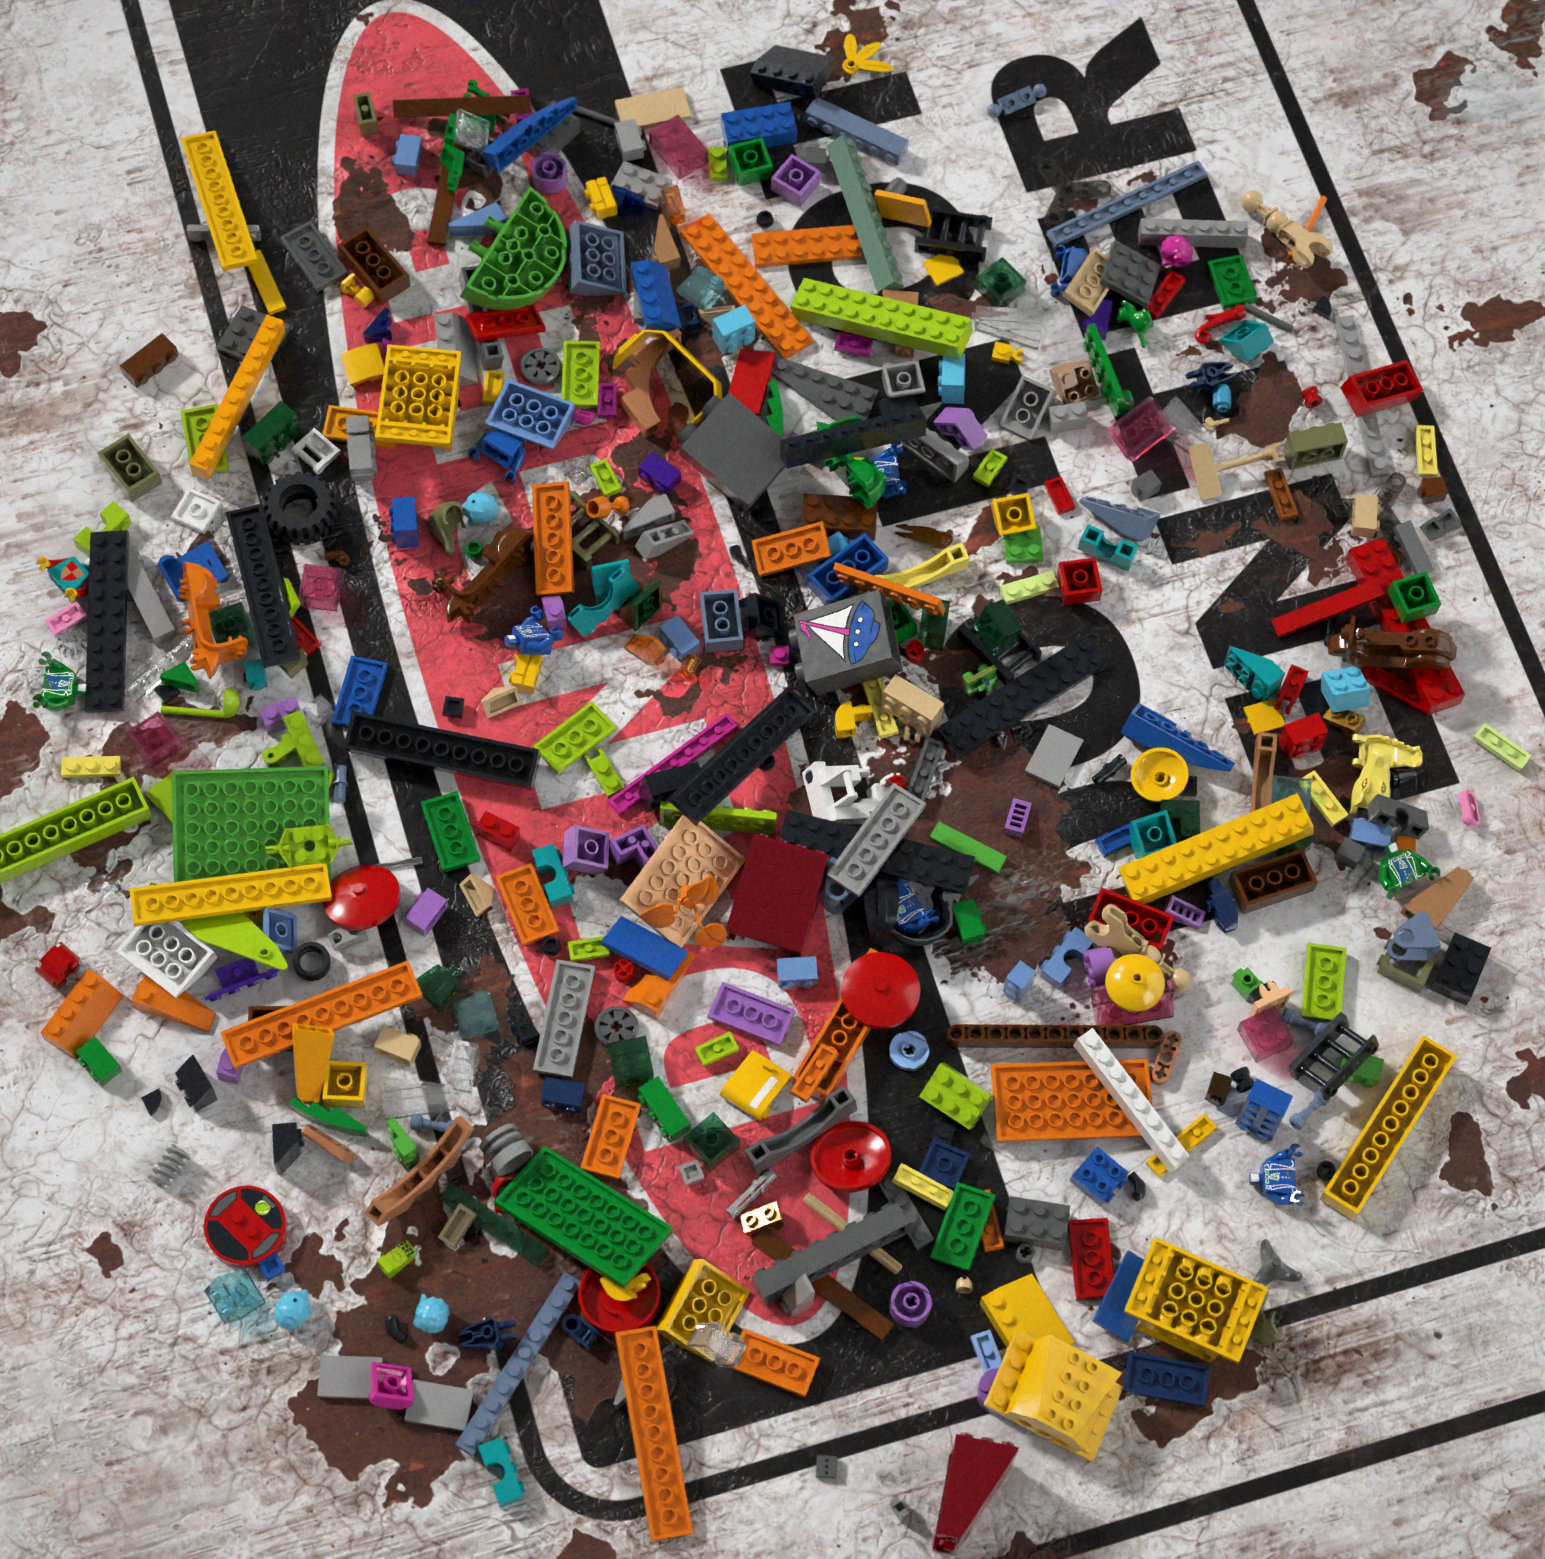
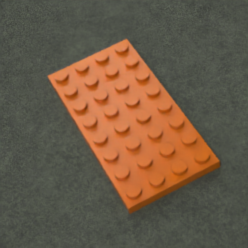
M1148 1059L1118 1060L1153 1107ZM1085 1061L990 1065L997 1143L1143 1138Z

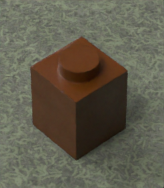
M1443 476L1421 481L1419 488H1417V494L1422 499L1423 505L1445 501L1448 490Z

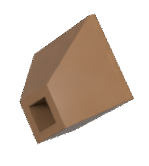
M1089 360L1064 363L1049 370L1053 386L1064 405L1079 403L1099 395Z

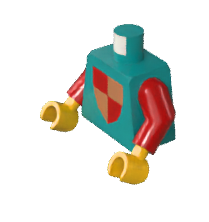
M40 556L37 559L36 565L40 564L39 570L45 571L46 568L48 569L47 572L50 579L63 592L64 598L67 597L71 603L88 595L90 558L83 563H80L76 557L48 560L46 557Z

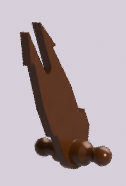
M907 524L895 526L913 532L895 531V534L903 538L907 537L921 543L934 545V548L945 549L953 542V531L951 529L943 532L936 530V528L925 526H907Z

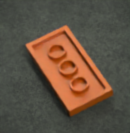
M823 521L752 540L760 577L831 558Z
M532 863L495 876L522 946L560 933Z
M602 1094L580 1169L585 1172L620 1180L641 1109L640 1103Z
M743 1328L728 1368L805 1397L820 1358Z

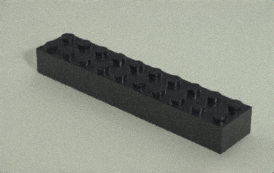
M356 711L351 713L343 747L346 752L528 790H533L541 757L540 750Z

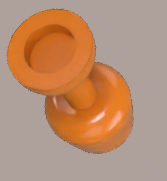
M600 496L589 500L586 504L587 514L592 518L599 519L608 517L611 510H614L617 514L624 515L630 508L629 501L624 496L617 497L613 503H610L606 497Z

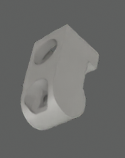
M339 927V929L332 931L328 935L334 951H341L360 941L363 943L369 940L365 930L350 931Z

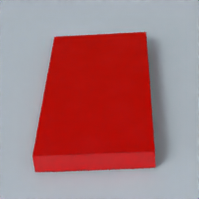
M528 305L513 310H492L465 314V320L476 342L543 333L546 330L535 305Z
M740 349L729 392L755 415L760 417L776 353Z
M1108 1218L1069 1220L1068 1237L1076 1301L1103 1299L1114 1278Z

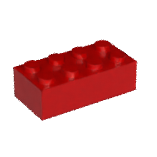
M1407 360L1349 376L1340 387L1357 418L1413 402L1423 392V388Z
M1101 887L1087 924L1091 921H1097L1103 925H1108L1102 919V911L1107 905L1113 904L1126 914L1128 925L1148 941L1147 945H1152L1161 952L1174 915Z

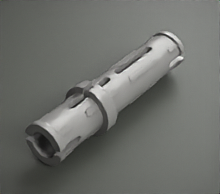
M768 1168L760 1178L752 1181V1185L725 1210L732 1219H735L760 1193L763 1194L766 1191L765 1189L777 1178L776 1174ZM763 1181H765V1183H763L755 1192H753V1190L756 1187H758ZM749 1195L750 1197L740 1207H738V1205Z

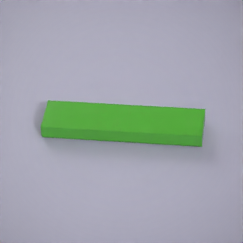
M941 822L937 823L929 838L931 841L951 851L975 856L976 864L996 874L999 873L1007 859V856Z

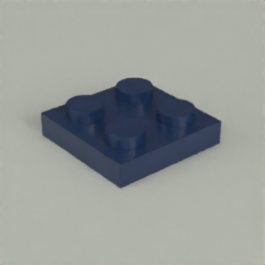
M933 1138L919 1173L954 1191L957 1182H959L970 1153Z

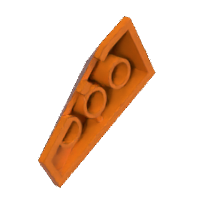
M689 951L688 956L669 981L647 971L631 985L622 1001L657 1020L696 954Z
M147 975L139 982L132 998L133 1006L137 1010L206 1032L210 1031L216 1016L215 1012L186 991L175 998Z

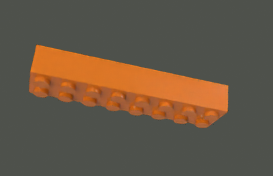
M870 948V949L868 950L867 954H869V953H874V952H878V951H876V950ZM841 997L792 1080V1085L794 1086L821 1043L838 1052V1057L812 1095L821 1101H824L829 1094L835 1091L871 1028L855 1021L848 1014Z

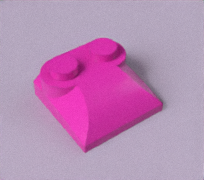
M372 1362L371 1390L368 1394L369 1401L375 1406L402 1410L410 1407L414 1402L411 1368Z

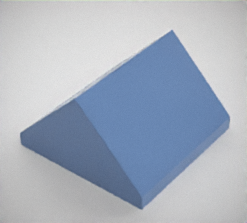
M265 907L263 908V933L278 946L282 954H291L297 949V916Z

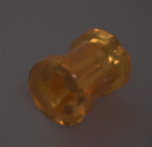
M688 654L683 668H680L679 673L685 678L694 679L696 676L695 672L698 666L701 665L702 660L695 655Z

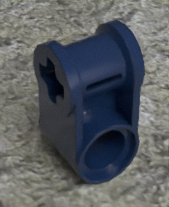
M568 1315L563 1320V1333L587 1352H590L595 1340L602 1336L597 1329L576 1315ZM569 1322H574L577 1324V1328L569 1330L566 1325Z

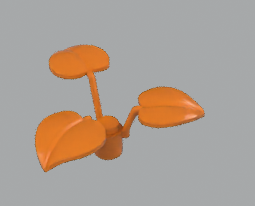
M711 874L692 885L682 886L679 890L680 898H677L674 910L671 904H659L640 914V918L648 925L659 929L666 928L674 923V915L678 913L680 904H682L686 908L693 907L701 929L694 933V940L698 945L707 948L717 947L723 944L727 937L725 927L719 923H711L704 927L696 904L699 903L711 905L719 897L717 882Z

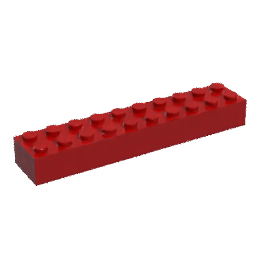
M1383 537L1349 549L1346 561L1358 584L1361 585L1377 578L1382 588L1384 597L1370 602L1369 605L1383 632L1405 633L1416 629L1430 628L1425 617L1402 624L1390 599L1388 590L1393 581L1403 579L1404 576ZM1451 666L1445 670L1402 668L1409 683L1415 688L1421 705L1425 707L1427 716L1461 704L1465 692Z

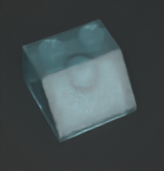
M246 1269L217 1276L204 1290L224 1324L238 1321L266 1303Z

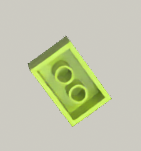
M943 1062L939 1064L919 1097L966 1128L973 1129L991 1101L993 1094Z

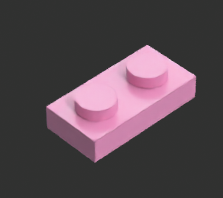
M76 601L46 619L45 624L56 638L88 617Z

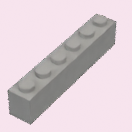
M1141 218L1138 240L1139 245L1162 246V242L1167 237L1178 235L1186 238L1192 247L1245 248L1248 239V221Z
M129 541L128 592L157 647L177 638L175 631L178 628L174 619H169L168 615H170L166 604L162 605L160 602L162 596L158 589L154 590L153 585L155 583L152 576L146 574L145 570H147L143 559L139 561L137 556L140 554L136 545H131Z

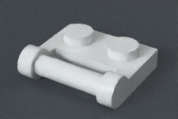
M315 428L291 449V452L295 456L298 455L311 466L313 472L317 475L321 474L325 467L341 454L340 450ZM307 447L319 459H321V461L317 463L313 458H311L306 452L303 451V448Z

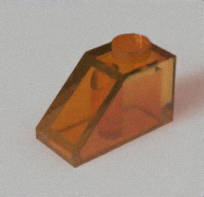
M678 185L661 190V212L668 227L677 226L685 222V209Z
M635 634L624 647L627 652L647 665L654 666L663 663L669 653L655 636Z

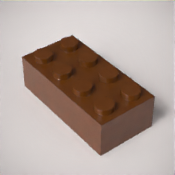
M368 226L337 244L341 259L364 286L374 293L375 299L381 305L411 287L409 274Z
M803 493L801 527L823 521L827 538L840 531L843 537L846 536L851 540H855L865 533L872 541H875L877 502L870 509H866L858 498L853 499L852 496Z
M1303 848L1232 871L1228 879L1242 914L1312 892L1318 883Z

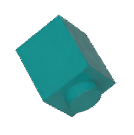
M262 660L245 661L244 666L249 690L257 691L268 687L266 671Z

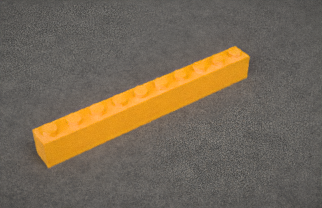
M266 315L189 463L192 475L210 480L286 332L283 320Z

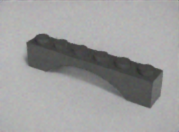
M478 266L461 268L459 283L462 291ZM464 300L468 314L487 311L485 307ZM493 339L476 342L483 371L501 369L504 355L500 341Z
M843 1085L829 1094L810 1115L792 1128L778 1135L761 1139L744 1150L747 1161L758 1175L762 1174L768 1168H771L857 1111L855 1098Z

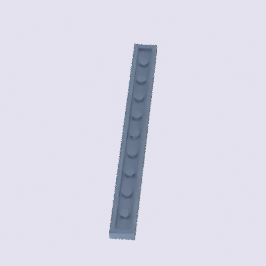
M1198 160L1048 230L1046 235L1054 247L1057 248L1206 178L1208 173Z
M566 1272L563 1273L456 1442L455 1446L474 1457L479 1449L478 1446L486 1438L577 1293L580 1280Z

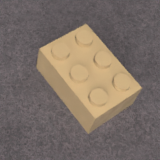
M896 674L883 691L881 708H883L884 712L889 715L893 714L902 723L909 724L920 734L930 736L940 722L944 707L943 702Z

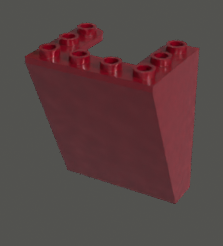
M754 833L727 923L726 939L735 941L736 935L740 936L742 940L747 937L781 947L782 952L789 950L792 952L791 958L801 957L827 878L829 855L821 850L813 851L800 844L793 845L783 839L775 840L766 834Z
M969 1433L956 1434L954 1448L950 1452L932 1551L950 1555L957 1553L1010 1472L1019 1447L1014 1446V1443L1007 1441L997 1443L988 1437H981V1439L973 1438V1435Z

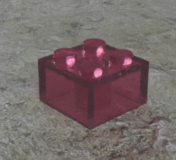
M305 564L298 599L301 603L300 607L337 612L344 581L342 568Z
M159 711L126 732L130 743L150 769L183 749L180 738Z
M1275 1006L1241 1021L1237 1028L1256 1063L1291 1047L1294 1041L1292 1034Z

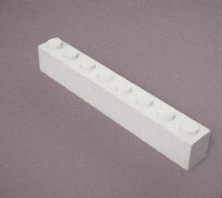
M1092 1028L1077 1038L1073 1046L1169 1173L1184 1164L1190 1155L1096 1031Z

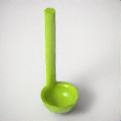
M227 687L224 694L223 710L161 706V713L231 718L239 710L240 698L234 689Z

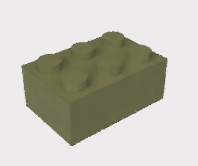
M1341 422L1329 423L1321 427L1313 426L1302 431H1292L1288 434L1283 449L1289 470L1342 459L1348 439Z
M129 433L97 453L101 465L131 503L162 484L160 473Z

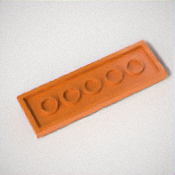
M854 225L751 233L755 268L862 259L861 245Z
M564 481L532 485L536 595L574 593L570 483Z
M839 563L834 565L833 570L836 577H838L840 583L846 586L855 585L857 589L863 592L879 589L884 596L892 598L891 600L895 603L902 604L904 602L915 610H920V608L927 610L926 612L932 616H937V614L944 615L946 609L940 598Z

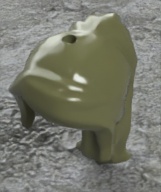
M457 501L441 503L429 515L428 524L431 533L444 546L446 556L455 553L454 537L451 532L457 528L459 522L462 528H466L463 521L464 509Z
M1266 1292L1248 1340H1254L1261 1345L1275 1344L1281 1339V1333L1276 1328L1279 1320L1274 1319L1276 1311L1270 1313L1269 1319L1263 1313L1268 1292Z

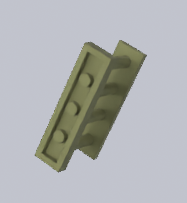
M570 490V504L579 510L571 517V527L583 516L592 522L578 535L572 537L573 558L588 570L592 566V555L610 539L616 545L619 543V532L614 526H610L603 519L590 517L586 511V504L580 499L578 493ZM597 527L604 533L588 549H583L579 546V543Z

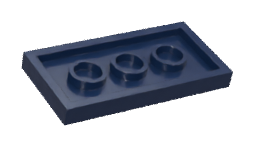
M1129 1351L1122 1393L1204 1408L1210 1366Z

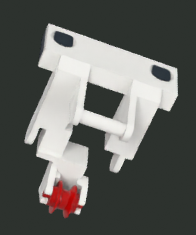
M814 762L802 772L812 815L843 824H864L893 783L904 790L907 788V785L902 783L905 781L904 776H900V773H890L880 780V783H875L866 790L868 798L862 799L858 803H853L858 798L854 786L861 781V778L870 775L868 768H859V765L826 766L825 762ZM830 787H846L847 795L834 803Z

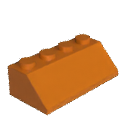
M87 969L41 1031L44 1040L74 1059H78L76 1051L97 1034L124 996L104 978Z

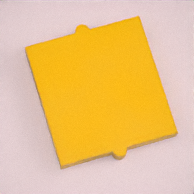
M937 255L922 262L928 272V276H931L936 286L964 274L963 269L959 265V260L955 257Z
M1275 698L1243 708L1248 719L1247 723L1250 724L1254 736L1258 732L1266 733L1284 727L1285 722L1281 715L1282 711L1274 709L1276 704Z

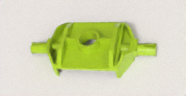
M329 824L285 828L279 844L266 846V850H268L266 855L281 854L289 867L319 863L328 864L334 862L341 846L353 845L352 837H337ZM307 841L315 843V849L311 852L306 851L304 848Z

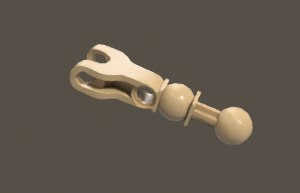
M1255 190L1248 191L1242 196L1241 205L1243 209L1249 213L1258 212L1264 217L1262 225L1267 226L1270 232L1277 234L1276 237L1292 250L1293 260L1302 268L1306 269L1313 265L1314 254L1322 258L1332 254L1333 245L1325 236L1319 233L1308 232L1301 225L1293 222L1292 219L1288 220L1285 213L1278 211V207L1271 210L1263 205V197L1259 192Z
M1109 904L1102 911V919L1108 925L1091 921L1085 926L1086 936L1098 946L1113 947L1124 956L1139 954L1152 959L1162 970L1163 975L1167 978L1168 987L1172 991L1183 993L1190 988L1192 980L1188 971L1181 968L1173 969L1163 962L1166 954L1163 953L1161 955L1156 947L1147 945L1148 941L1128 925L1126 914L1115 905Z

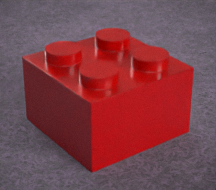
M1096 557L1059 562L1057 576L1063 605L1100 601L1103 590Z
M1319 712L1285 724L1278 741L1288 760L1292 758L1299 759L1305 753L1319 751L1329 731Z

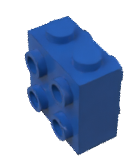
M1097 1146L1072 1174L1070 1182L1099 1206H1102L1105 1202L1107 1204L1110 1203L1115 1196L1113 1192L1117 1188L1122 1189L1127 1183L1128 1171Z

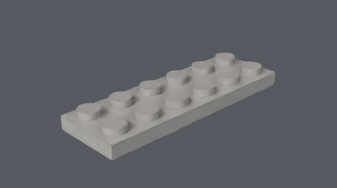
M893 783L829 870L827 877L857 897H860L926 807V803Z
M556 960L533 1072L573 1078L595 966Z

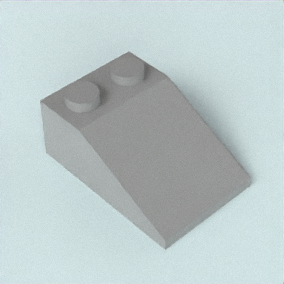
M1022 375L999 425L1032 440L1046 418L1048 408L1052 407L1058 392Z

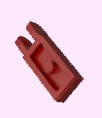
M1291 664L1277 696L1279 698L1275 704V710L1281 707L1283 699L1287 700L1289 704L1285 709V714L1289 715L1309 671Z

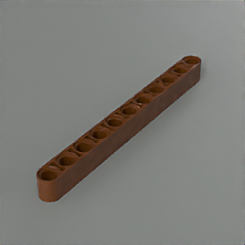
M955 1024L949 1027L946 1040L951 1047L1075 1048L1073 1045L1077 1039H1072L1069 1035L1076 1034L1080 1037L1093 1028L1108 1048L1153 1049L1161 1043L1163 1031L1155 1025ZM958 1033L961 1037L954 1039L951 1034ZM977 1033L980 1035V1038L974 1039L971 1037V1034ZM996 1033L1000 1038L994 1039L990 1035ZM1015 1033L1018 1034L1020 1038L1013 1039L1010 1035ZM1035 1033V1034H1037L1040 1038H1039V1039H1033V1038H1031L1030 1034ZM1050 1034H1057L1059 1039H1052ZM1115 1034L1118 1036V1039L1113 1040L1109 1035ZM1135 1034L1138 1037V1039L1133 1040L1129 1037V1035ZM1154 1034L1158 1039L1152 1040L1148 1035Z

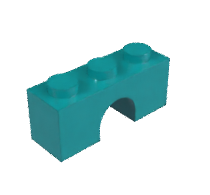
M1087 524L1080 538L1078 549L1129 571L1136 558L1139 546L1121 539L1120 543L1110 542L1104 537L1105 531Z
M553 843L532 850V858L538 874L549 872L555 875V879L552 882L544 884V891L550 908L573 902L572 895L575 894L572 883L568 884L566 877H569L567 869L562 868L560 860H563L560 849H556Z
M502 1437L479 1445V1452L486 1470L499 1467L505 1472L504 1478L492 1485L500 1509L524 1500L523 1493L526 1491L522 1480L517 1481L515 1474L519 1472L515 1461L511 1462L508 1455L512 1453L508 1442L504 1443Z

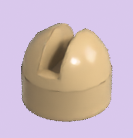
M960 1277L956 1282V1291L961 1294L971 1293V1280L968 1277L966 1279Z

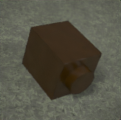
M1213 1072L1205 1099L1209 1100V1103L1213 1105H1224L1233 1078Z

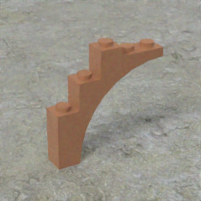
M678 328L667 331L681 343V332ZM653 339L648 345L645 342L628 357L635 367L629 368L624 373L625 383L631 391L621 397V407L645 439L661 430V421L654 411L649 388L657 365L674 348L667 339Z
M461 1115L456 1117L441 1139L411 1171L384 1193L372 1199L365 1214L379 1227L407 1211L416 1196L431 1189L440 1174L455 1166L462 1154L460 1151L474 1128Z

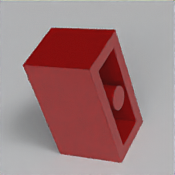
M488 811L484 812L476 826L478 836L510 852L520 838V827Z

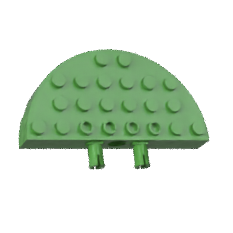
M529 186L506 223L499 222L491 215L487 218L484 225L498 233L491 247L487 249L475 240L469 246L468 250L478 255L482 261L460 295L464 300L495 310L523 308L544 297L560 275L566 261L567 248L563 225L555 210L552 211L547 205V200Z

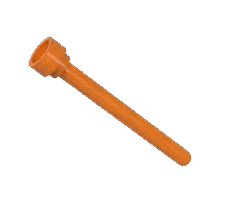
M1326 196L1320 197L1305 227L1308 232L1312 231L1327 201ZM1290 250L1287 260L1292 264H1297L1293 260V252Z

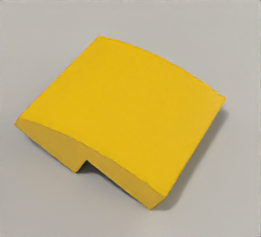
M377 343L361 346L340 354L349 384L352 387L367 380L374 382L383 377L385 364Z

